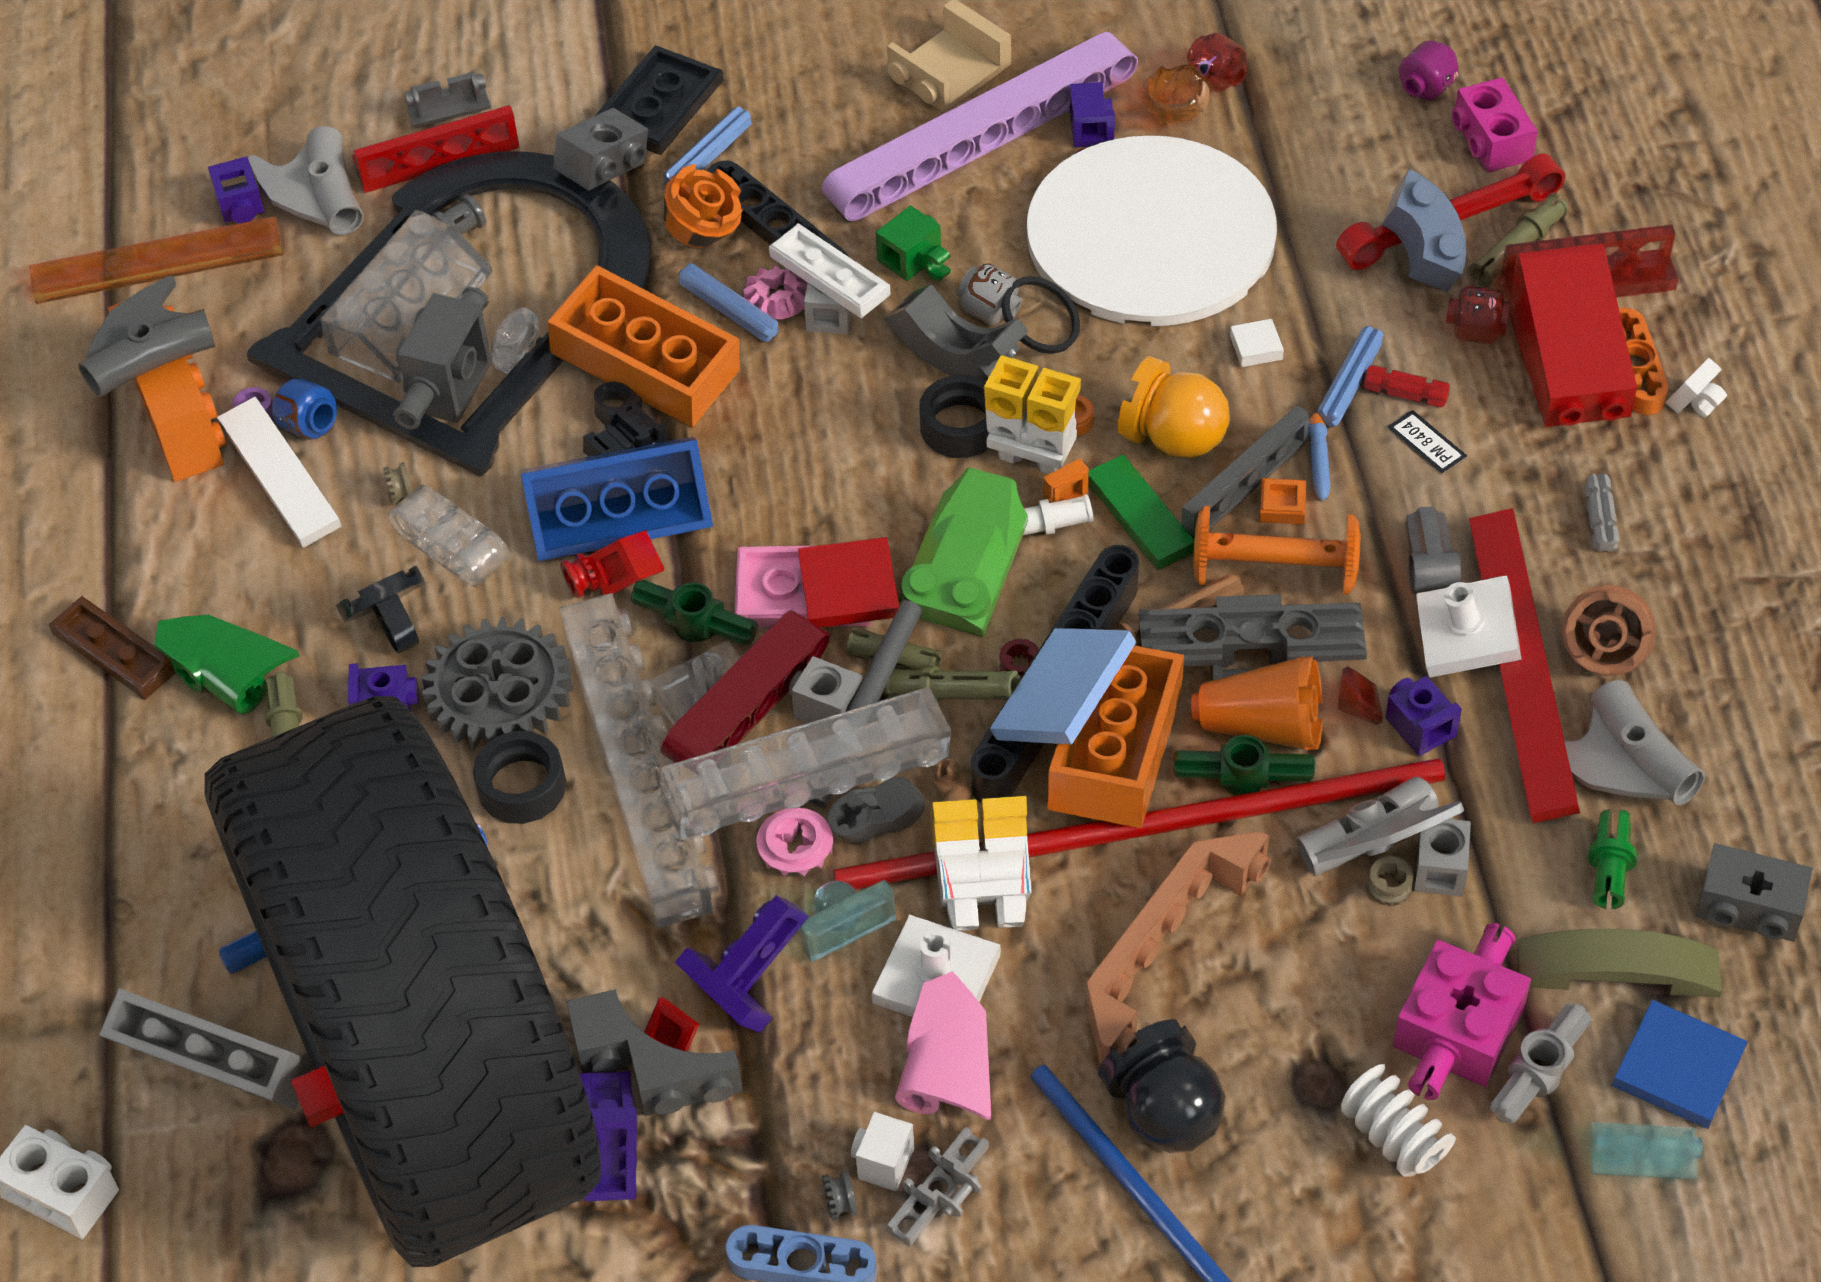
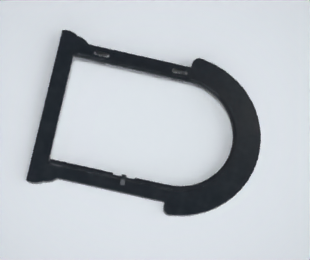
M510 151L478 154L451 161L423 173L396 191L392 196V204L398 215L290 327L279 329L268 337L254 343L247 352L248 361L287 381L302 378L328 388L334 395L338 406L478 476H483L494 464L495 454L500 445L499 433L564 361L551 354L549 332L543 338L540 336L537 338V345L529 353L525 354L461 426V430L465 431L464 433L426 414L422 417L418 428L407 429L399 425L394 419L395 415H393V412L399 406L400 401L303 353L316 337L321 339L334 326V318L402 247L407 248L419 236V229L431 218L433 213L458 201L460 196L464 194L475 195L487 191L508 189L529 190L551 195L571 204L587 217L595 229L599 241V260L597 265L642 289H645L650 269V244L647 229L634 203L615 183L609 180L588 191L553 169L554 155Z

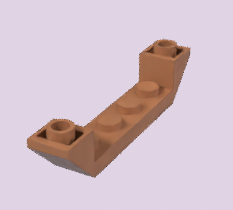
M1257 831L1193 842L1088 979L1086 1009L1100 1064L1114 1048L1120 1056L1139 1041L1134 1034L1137 1030V1011L1122 1002L1132 987V977L1140 967L1146 969L1151 965L1159 951L1160 940L1167 931L1174 933L1178 929L1186 914L1185 907L1193 897L1199 899L1203 896L1211 880L1239 895L1244 893L1252 881L1258 883L1262 880L1271 863V857L1267 856L1268 834Z

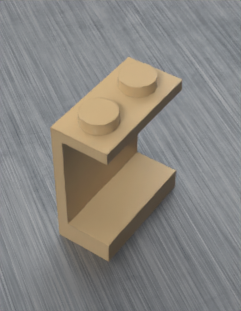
M951 0L943 6L944 30L912 53L907 52L894 42L887 45L888 75L897 84L905 86L917 94L925 103L932 104L943 113L949 111L1011 65V35L958 0Z

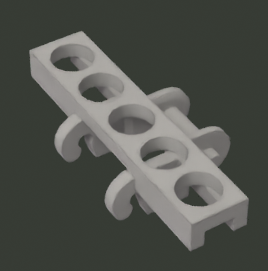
M965 1126L942 1156L939 1154L940 1150L932 1146L928 1155L937 1164V1167L917 1189L914 1187V1182L911 1179L907 1178L902 1184L903 1189L910 1196L887 1224V1232L911 1247L941 1208L948 1216L961 1217L963 1210L960 1205L971 1191L979 1193L982 1190V1186L977 1181L978 1177L974 1174L970 1175L969 1172L988 1150L989 1141L985 1138L979 1139L971 1134V1129ZM965 1143H972L976 1147L968 1157L962 1156L958 1151L959 1148ZM944 1170L948 1171V1172L951 1173L953 1176L947 1175V1174L944 1172ZM937 1180L943 1181L948 1185V1190L944 1194L937 1189L932 1192L928 1189L929 1185ZM961 1185V1187L957 1190L954 1196L950 1198V1196L957 1189V1187ZM917 1201L927 1207L922 1214L917 1213L913 1208ZM913 1219L915 1223L906 1234L899 1230L898 1225L902 1220Z

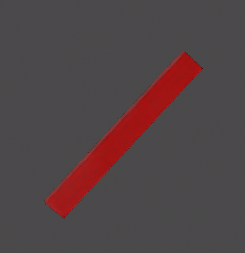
M1510 508L1469 518L1481 580L1507 575L1510 584L1522 660L1499 664L1532 822L1534 824L1579 814V803L1514 509Z

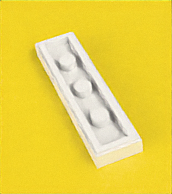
M256 397L217 417L220 426L303 548L342 527L338 516Z

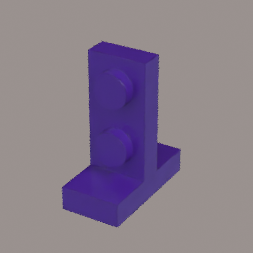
M775 895L771 901L766 902L756 911L752 925L743 936L732 942L725 949L719 965L709 956L688 947L675 963L739 1025L761 1033L773 1017L747 992L809 916L796 904Z
M630 1071L580 1073L594 1119L601 1155L600 1183L584 1198V1201L636 1199L637 1113L636 1107H633Z

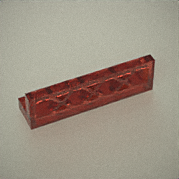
M1673 225L1506 245L1500 282L1508 306L1518 253L1603 244L1605 249L1619 247L1614 253L1607 255L1616 298L1676 290L1679 278L1671 260V252L1676 235ZM1660 241L1659 249L1639 250L1647 243Z

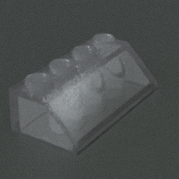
M415 210L321 317L320 321L329 354L399 383L403 376L400 364L396 361L397 348L400 341L406 339L412 330L419 309L426 306L433 293L460 299L465 288H479L492 273L491 265L451 223Z

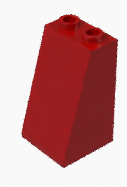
M1594 244L1518 253L1508 314L1545 427L1570 426L1577 423L1602 420L1613 421L1631 417L1637 385L1604 245Z

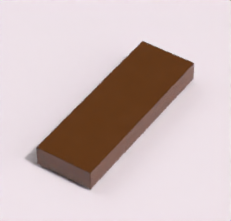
M83 596L49 623L53 635L144 700L176 673L170 658Z

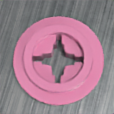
M777 264L769 271L759 267L757 276L747 277L746 288L743 289L744 298L772 318L785 319L798 314L804 309L808 282L787 268L785 270L780 269ZM779 285L784 286V291L777 290L775 294L772 293L770 296V289H777Z
M806 808L780 810L769 816L759 828L756 839L758 855L764 860L767 869L775 868L784 877L789 872H799L805 877L809 869L814 867L822 868L825 858L828 854H832L833 834L831 827L815 811ZM799 831H801L803 845L798 846L796 851L790 854L787 843H792L794 838L798 836Z

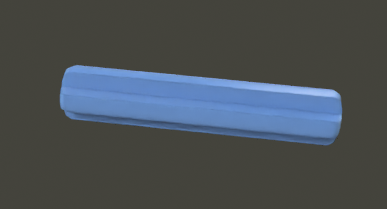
M735 107L664 172V184L666 185L674 175H677L686 166L696 164V170H703L751 126V114L747 110L744 111L741 107Z
M690 263L680 270L678 274L680 285L763 342H769L772 337L778 334L777 320L695 264Z
M1371 326L1361 329L1317 411L1324 424H1327L1329 427L1339 425L1365 377L1369 365L1372 364L1378 353L1383 338V333L1380 329H1373Z

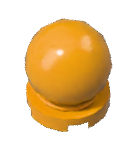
M1147 356L1140 363L1131 379L1139 382L1132 402L1126 400L1122 402L1118 418V434L1136 444L1142 443L1149 436L1157 449L1172 457L1193 459L1208 453L1222 442L1230 422L1228 400L1222 390L1203 374L1179 372L1170 375L1171 367L1169 362Z

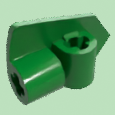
M208 614L158 621L154 642L155 648L170 658L176 674L189 688L199 693L207 688L211 694L239 714L249 713L261 703L266 692L264 675L277 666L299 657L296 649Z

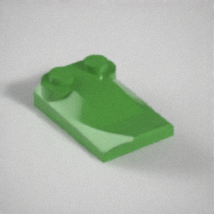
M969 467L943 492L913 566L906 571L902 578V593L898 601L899 606L903 600L914 602L922 609L919 619L984 637L1028 523V515L1021 503L1017 485L1013 479Z

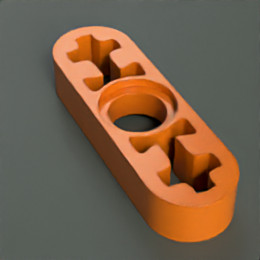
M1619 308L1623 327L1627 332H1631L1630 340L1626 341L1629 355L1642 357L1647 362L1643 366L1632 365L1637 385L1632 410L1642 415H1653L1664 408L1669 385L1645 318L1634 309ZM1643 381H1646L1645 388L1647 392L1640 390Z

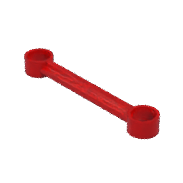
M1538 154L1527 160L1516 175L1455 197L1449 201L1456 210L1460 221L1527 195L1531 200L1540 202L1544 201L1550 193H1557L1565 181V173L1549 154ZM1358 222L1342 232L1336 242V249L1351 269L1363 270L1376 263L1383 255L1385 249L1401 244L1402 241L1396 233L1383 225L1373 228L1368 222Z

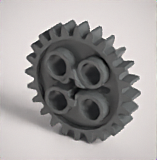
M505 617L500 618L497 627H491L487 619H482L481 630L474 631L472 627L466 624L464 625L465 636L463 638L450 633L448 635L450 648L436 646L437 660L430 659L426 661L428 674L421 677L424 687L422 695L430 720L437 721L439 731L442 734L451 730L455 743L468 736L471 749H475L481 740H487V743H489L499 735L514 731L530 732L535 728L546 734L548 732L546 719L560 721L559 707H569L570 704L568 692L573 691L571 678L573 674L570 659L566 657L565 647L563 645L557 646L553 633L543 637L541 625L539 624L526 631L524 619L521 618L514 627H508Z

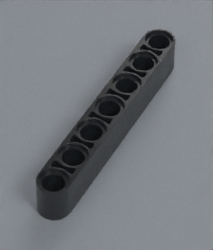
M1112 545L1105 548L1099 554L1023 676L1055 628L1116 629V625L1123 618L1138 591L1139 559L1133 549L1124 545ZM989 728L971 758V788L975 799L981 803L982 799L1011 797L1044 743L996 740Z

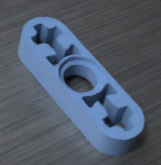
M745 1225L733 1231L726 1243L729 1267L735 1275L743 1279L761 1282H875L877 1277L874 1251L869 1245L858 1240ZM749 1244L758 1245L759 1253H754L751 1261L743 1260L742 1252L747 1251ZM774 1246L779 1247L777 1252L778 1266H773L771 1256H774ZM798 1249L810 1250L817 1257L814 1265L803 1271L792 1269L787 1264V1259L792 1252ZM825 1254H831L832 1263H829L830 1273H824L826 1268ZM851 1259H858L861 1263V1268L856 1270L855 1276H848L845 1272V1267L849 1266Z

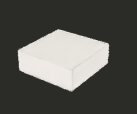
M1272 319L1231 326L1230 338L1241 367L1283 360L1284 349Z

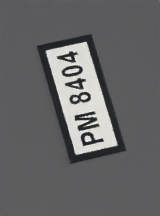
M1414 410L1388 426L1391 431L1441 473H1444L1467 457L1463 451Z

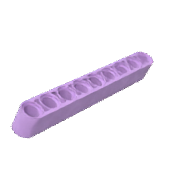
M1110 32L1101 33L835 169L825 178L821 189L822 194L847 220H860L1070 111V84L1102 82L1103 92L1120 85L1134 74L1138 65V58Z

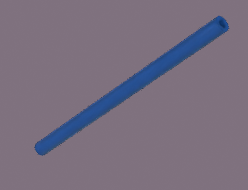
M1041 1065L1031 1074V1079L1200 1278L1204 1282H1232L1046 1065Z

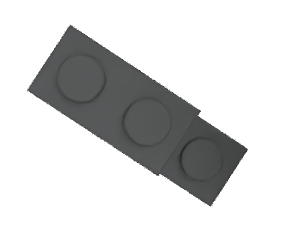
M616 989L566 1001L582 1072H616L621 1067L633 1065L645 1116L655 1113L661 1115L672 1114L684 1106L704 1101L711 1103L721 1102L733 1094L743 1092L735 1050L722 1053H694L675 1049L654 1040L640 1030L628 1017L618 999Z

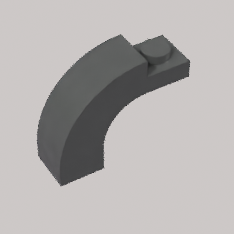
M932 284L910 293L884 318L904 344L926 363L949 376L970 375L985 381L988 380L1001 355L1010 358L1016 355L1020 349L1017 343L1028 332L1019 318L990 329L972 325L950 308Z

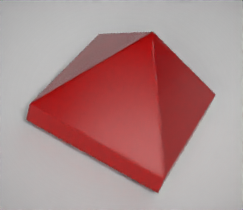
M664 997L658 998L644 1033L664 1045L688 1051L700 1024Z

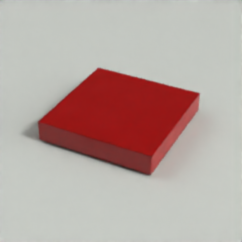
M887 537L798 548L808 621L818 627H828L894 618L899 608Z

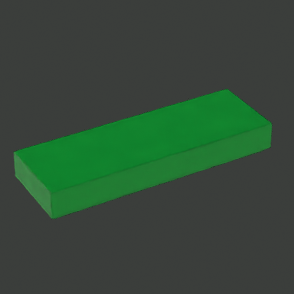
M1124 454L1089 470L1088 485L1157 570L1194 553V539Z

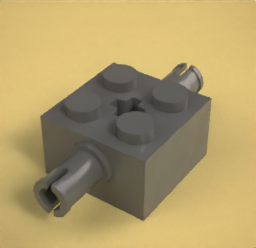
M467 287L462 292L460 299L433 293L426 306L417 312L412 330L406 339L400 341L396 352V361L400 364L403 376V390L406 393L399 406L393 412V415H395L394 419L399 425L407 429H416L420 425L424 414L455 423L460 421L492 363L482 314L489 301H487L488 296L482 290L475 287Z

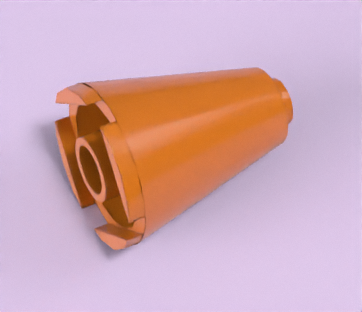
M1302 656L1202 683L1199 693L1192 694V718L1194 721H1200L1201 727L1205 731L1230 736L1250 735L1262 742L1306 751L1318 749L1321 742L1323 719H1317L1318 704H1323L1318 663L1316 660H1313V657Z

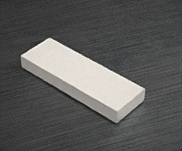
M799 223L769 246L771 258L859 318H863L891 295L890 284Z

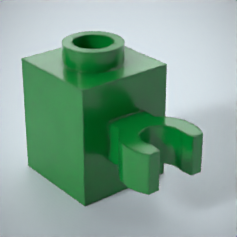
M910 205L876 231L877 261L904 280H910L922 269L932 279L939 282L951 273V269L943 264L951 256L945 248L941 247V225L930 215H925Z

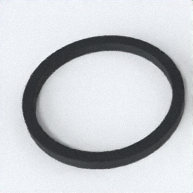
M1027 276L1015 280L1012 283V287L1007 289L1002 299V314L1006 323L1014 320L1010 309L1012 292L1023 285L1040 286L1056 295L1067 308L1072 322L1070 337L1062 344H1042L1031 339L1026 334L1020 342L1035 351L1047 354L1060 353L1068 349L1075 342L1080 331L1079 314L1070 297L1059 286L1040 277Z

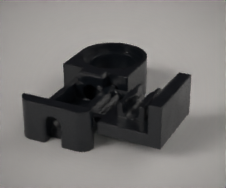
M606 382L595 389L594 414L605 425V430L598 434L592 431L583 436V452L588 457L633 448V445L640 447L667 441V421L658 424L642 410V399L627 385L620 382ZM607 399H619L624 404L619 407H608L602 402Z

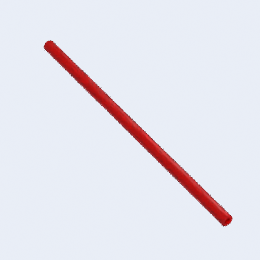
M1438 758L1146 812L1142 828L1100 820L1027 834L1029 858L1384 793L1415 776L1424 779L1428 784L1444 782L1445 769L1442 760ZM982 842L979 843V851H983ZM935 851L833 869L837 893L937 875Z

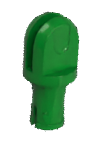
M1606 809L1599 816L1597 840L1590 844L1587 859L1589 864L1596 869L1592 901L1595 905L1607 909L1609 891L1610 896H1612L1611 909H1617L1624 905L1626 872L1633 869L1637 863V850L1630 844V813L1622 809L1619 811L1617 839L1611 838L1612 812L1611 809Z

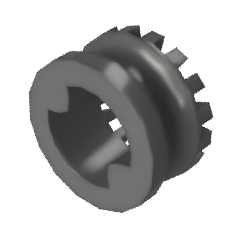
M842 1170L837 1178H831L829 1174L822 1175L825 1196H831V1199L826 1200L831 1220H838L839 1215L843 1212L849 1213L851 1217L858 1215L848 1170Z

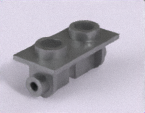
M470 71L467 74L447 78L448 88L441 89L439 81L411 86L410 91L404 92V99L414 128L491 109V104L485 90L486 84L483 74H475L474 71Z

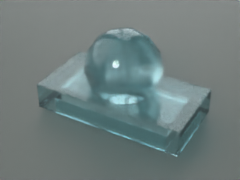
M884 879L858 893L848 882L838 880L827 882L817 889L813 900L815 915L809 917L800 927L803 951L811 962L816 961L895 921L894 894L886 880Z

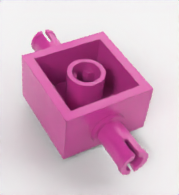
M1487 924L1473 954L1437 939L1398 1016L1393 1048L1421 1059L1408 1082L1409 1089L1415 1095L1420 1096L1427 1082L1428 1090L1424 1099L1436 1100L1441 1093L1440 1090L1449 1072L1487 1088L1524 1011L1532 979L1501 966L1510 947L1515 942V935L1507 927L1504 926L1496 942L1497 937L1495 935L1500 924Z

